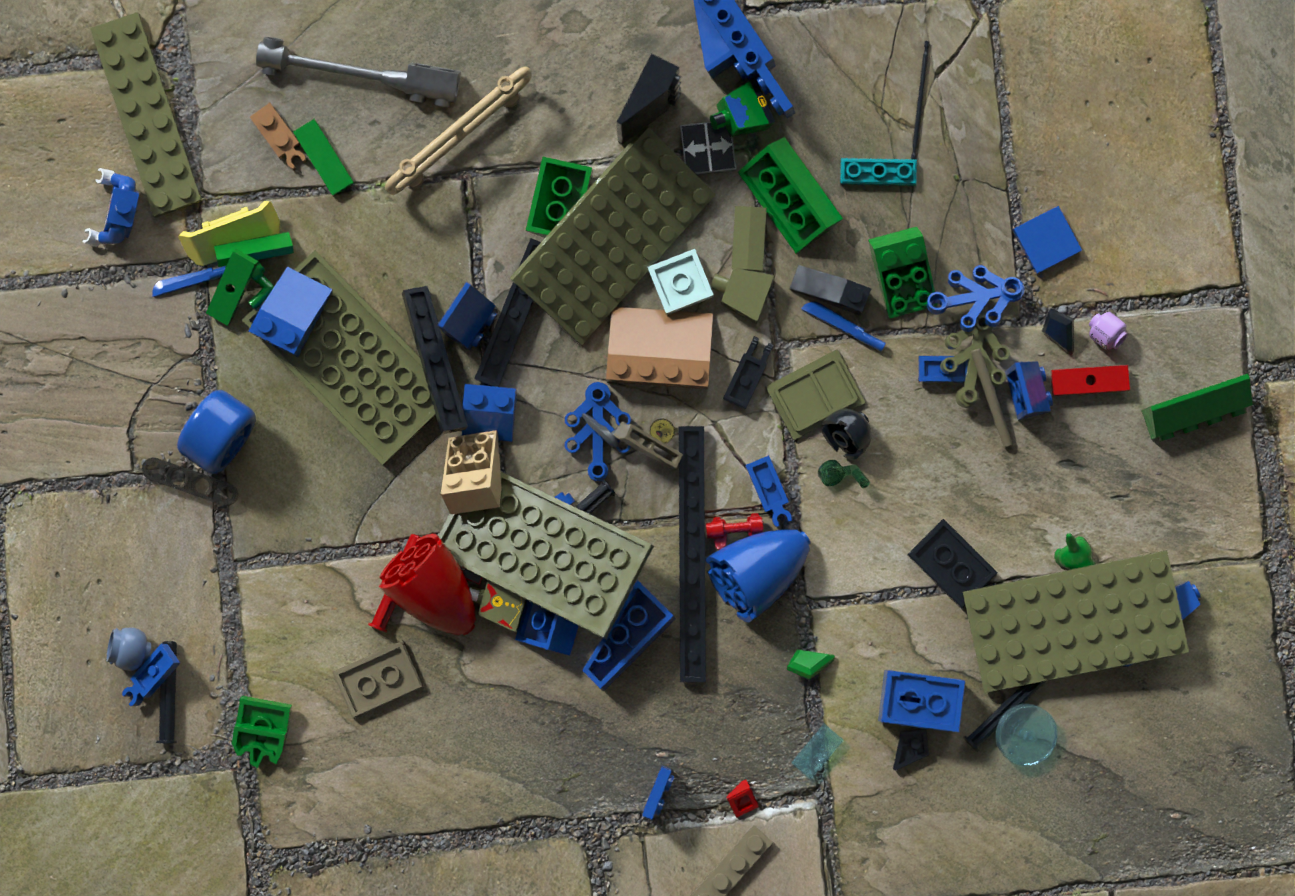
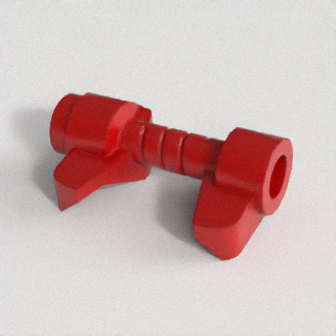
M753 513L747 517L746 522L726 524L725 520L721 519V517H715L711 523H706L707 539H714L715 547L720 550L726 546L728 534L747 532L751 536L763 533L762 516Z

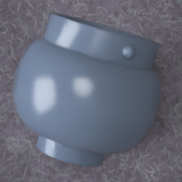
M130 627L123 628L121 631L118 628L113 629L108 643L106 662L114 663L116 667L123 670H136L149 658L151 642H147L145 633L140 629Z

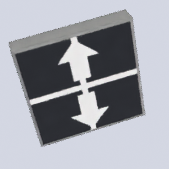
M711 122L680 125L684 163L696 175L736 171L733 137L729 135L726 126L715 130Z

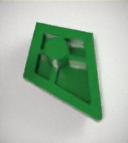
M797 649L787 666V670L796 673L800 677L811 679L831 664L835 659V655Z

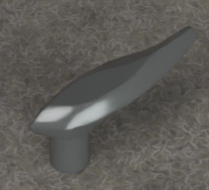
M585 413L582 414L587 424L610 446L618 447L617 440L619 439L614 436L617 428L610 433L605 426L599 424L595 419Z

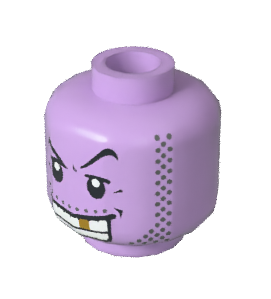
M1106 312L1102 315L1096 314L1089 323L1091 327L1090 338L1106 350L1111 348L1117 349L1128 336V333H1126L1127 325L1111 312Z

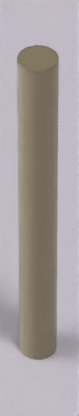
M975 349L971 351V355L1003 447L1013 444L981 349Z

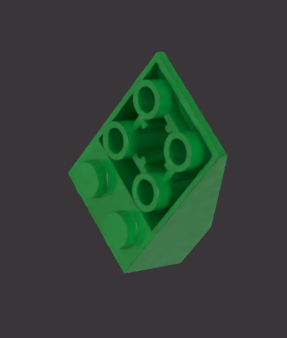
M918 227L868 239L888 318L927 309V299L930 294L935 292L924 237Z

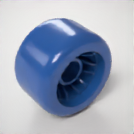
M215 390L198 405L186 422L178 438L177 449L184 457L206 472L217 474L230 464L247 441L255 425L256 415L250 407L228 392Z

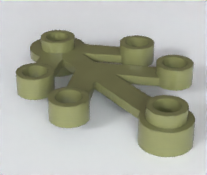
M984 311L976 319V326L973 331L965 332L961 330L958 333H951L945 338L946 347L954 350L961 345L963 340L973 335L971 346L954 357L945 358L940 364L942 372L950 374L957 369L958 365L969 359L964 387L958 390L955 396L957 404L963 408L971 407L978 400V393L975 390L978 372L971 351L981 349L993 386H999L1006 379L1005 373L1000 369H996L982 347L983 340L985 339L993 351V358L998 362H1003L1010 356L1008 347L1001 345L993 334V327L985 323L986 312ZM979 319L984 321L985 327L979 326ZM968 321V326L973 324L971 321ZM950 337L956 339V345L950 343ZM998 350L1004 352V358L998 355ZM946 362H950L952 364L951 370L946 368ZM994 374L1000 376V382L994 380ZM966 392L971 393V400H968L965 397Z

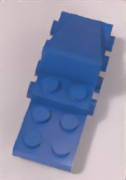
M693 0L704 64L711 79L734 65L743 80L748 78L751 81L756 78L764 94H771L773 97L770 99L771 104L779 116L784 113L788 119L794 115L793 105L769 71L776 66L773 57L735 0Z

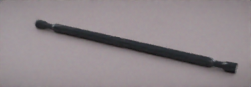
M925 41L924 43L925 50L922 60L920 86L917 102V111L912 145L913 152L911 154V159L915 160L923 103V94L928 60V48L930 43L929 41Z

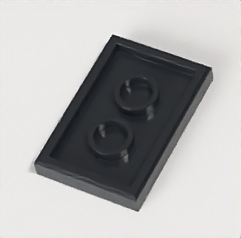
M944 519L907 554L960 609L965 606L964 591L983 588L998 573Z

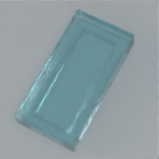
M823 723L791 763L812 779L843 742V739Z

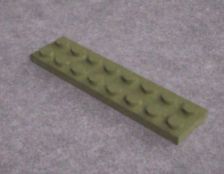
M136 12L90 28L153 217L156 218L203 202L140 14Z

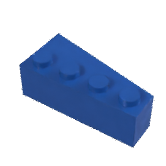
M637 580L606 639L603 638L599 642L582 671L602 691H605L676 618Z

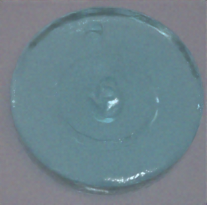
M1019 704L1010 708L1001 717L996 728V743L999 751L1006 759L1020 766H1034L1043 762L1051 755L1057 743L1058 730L1053 717L1046 710L1034 704Z

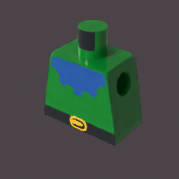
M756 78L723 97L717 104L719 112L710 115L712 127L716 130L726 126L729 135L732 137L765 131L775 123Z

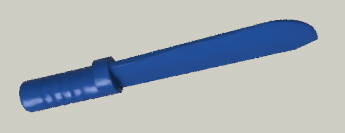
M226 266L216 269L211 267L206 270L161 280L154 286L152 295L153 297L160 296L209 280L219 279L222 277Z
M809 302L801 308L806 313L855 337V339L882 352L886 345L885 342L864 332L865 329L855 325L818 302Z

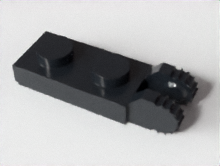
M756 336L753 337L747 352L743 354L723 397V400L746 410L767 365L766 361L774 346L771 343L765 346L761 360L751 356L759 343V338Z

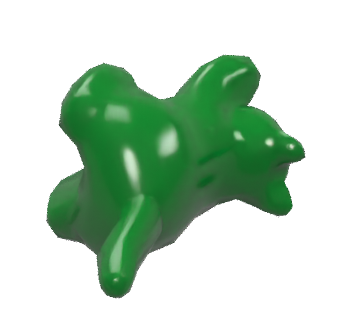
M1071 533L1066 535L1067 546L1058 548L1054 554L1056 563L1067 570L1096 565L1092 559V548L1087 540L1080 536L1075 538Z

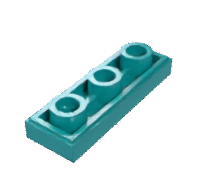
M840 159V185L916 186L917 160ZM874 169H882L883 174H875Z

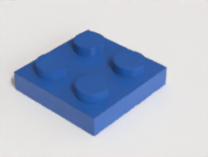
M661 766L642 816L651 820L654 814L659 816L664 804V800L660 799L664 790L669 792L674 780V776L670 775L671 768Z

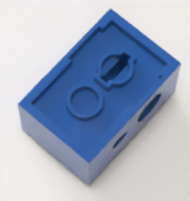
M884 670L878 721L959 732L965 680Z

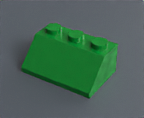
M543 156L526 231L545 238L590 188L593 168Z

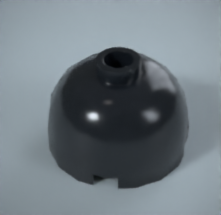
M843 408L834 411L822 421L824 427L821 431L826 441L836 452L839 448L846 452L845 458L858 459L869 447L872 432L869 419L864 413Z

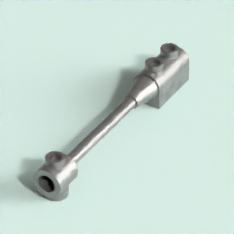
M264 37L263 42H260L258 46L256 66L262 67L261 73L277 75V70L282 71L287 65H294L381 81V83L410 94V100L416 102H425V97L435 99V105L449 107L450 102H456L461 71L413 62L408 65L407 71H378L290 55L287 47L283 46L284 40L273 37Z

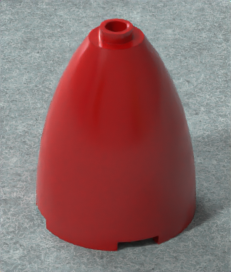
M436 534L420 537L416 540L418 545L412 546L404 553L400 551L387 564L379 576L382 580L379 588L396 605L418 621L445 633L467 635L474 629L476 617L471 591L466 578L450 550Z

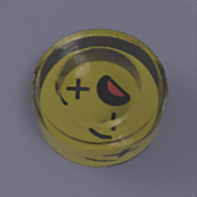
M660 418L651 424L649 432L651 436L667 444L673 439L675 428L671 421Z

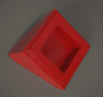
M746 779L741 781L726 796L736 818L759 807Z

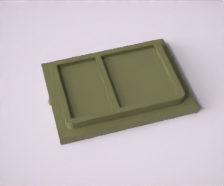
M838 349L765 386L793 441L823 426L822 421L834 411L843 408L853 410L866 403Z

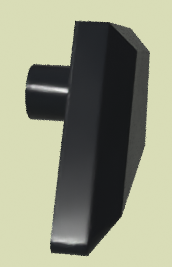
M1051 308L1047 314L1042 332L1068 354L1072 355L1074 352V318Z
M926 729L900 732L893 770H898L929 755Z

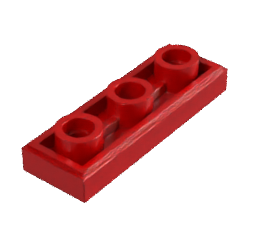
M1128 365L1051 370L1052 396L1130 391ZM1086 377L1093 379V385L1086 383Z

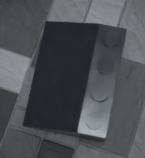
M651 53L616 122L619 143L624 144L640 132L644 126H648L667 112L670 105H676L681 95L680 80L682 77L679 75L678 66Z

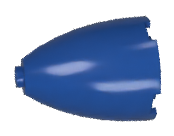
M775 530L751 535L731 543L708 556L706 562L710 564L711 569L707 573L724 603L728 602L739 611L736 613L738 618L745 622H751L772 606L790 587L806 561L811 542L803 531L799 532L798 530Z

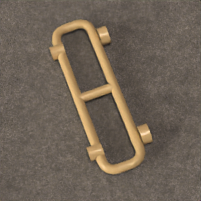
M522 67L509 77H501L498 80V86L411 160H403L400 163V169L386 182V192L389 195H395L406 187L418 188L423 183V173L499 108L502 106H515L519 101L518 92L531 80V69ZM504 82L510 83V85L504 86L503 88L501 87L502 83ZM405 165H412V167H409L404 171Z

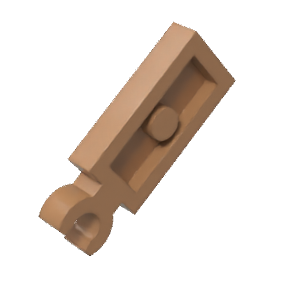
M268 103L250 116L279 159L285 155L287 156L286 162L292 170L296 169L292 163L295 157H300L304 163L307 162L305 155L301 151L295 150L300 143L271 103Z

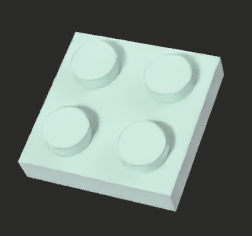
M695 249L648 267L666 315L714 297Z

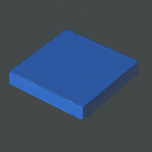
M1059 206L1013 229L1035 274L1082 251Z

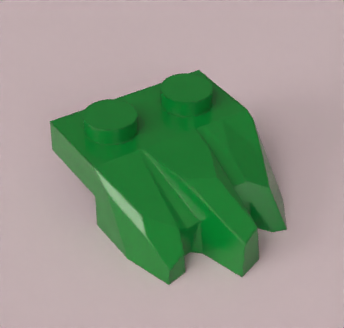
M241 696L232 738V746L236 755L241 756L245 751L250 752V764L257 769L265 755L269 756L270 762L277 764L287 738L292 705Z

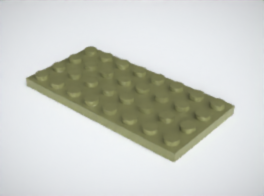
M644 126L512 274L510 279L572 338L583 345L647 273L648 267L655 264L716 194L648 126Z
M314 250L294 270L333 289L299 357L262 339L260 340L384 466L436 416L421 360L402 338ZM263 303L242 319L249 328Z
M501 472L502 489L500 506L498 508L449 514L438 537L450 550L459 566L605 639L609 635L654 547L652 544L503 472Z
M1167 550L963 592L984 693L1189 652Z

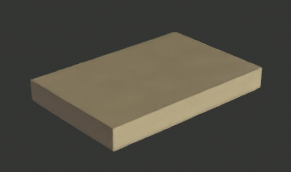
M404 641L393 644L332 672L352 719L423 688Z

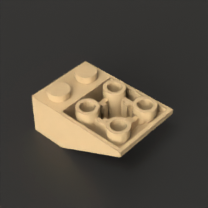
M497 430L448 438L441 496L450 514L498 508L500 506L502 487Z

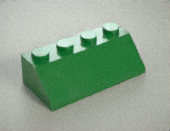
M785 137L767 145L738 171V174L761 206L766 208V213L795 253L800 252L843 220L840 213Z
M1248 374L1142 410L1151 440L1159 438L1161 442L1175 437L1173 432L1183 429L1184 434L1199 429L1197 424L1207 421L1208 426L1223 421L1221 416L1231 413L1232 418L1247 413L1246 408L1253 405L1250 377Z

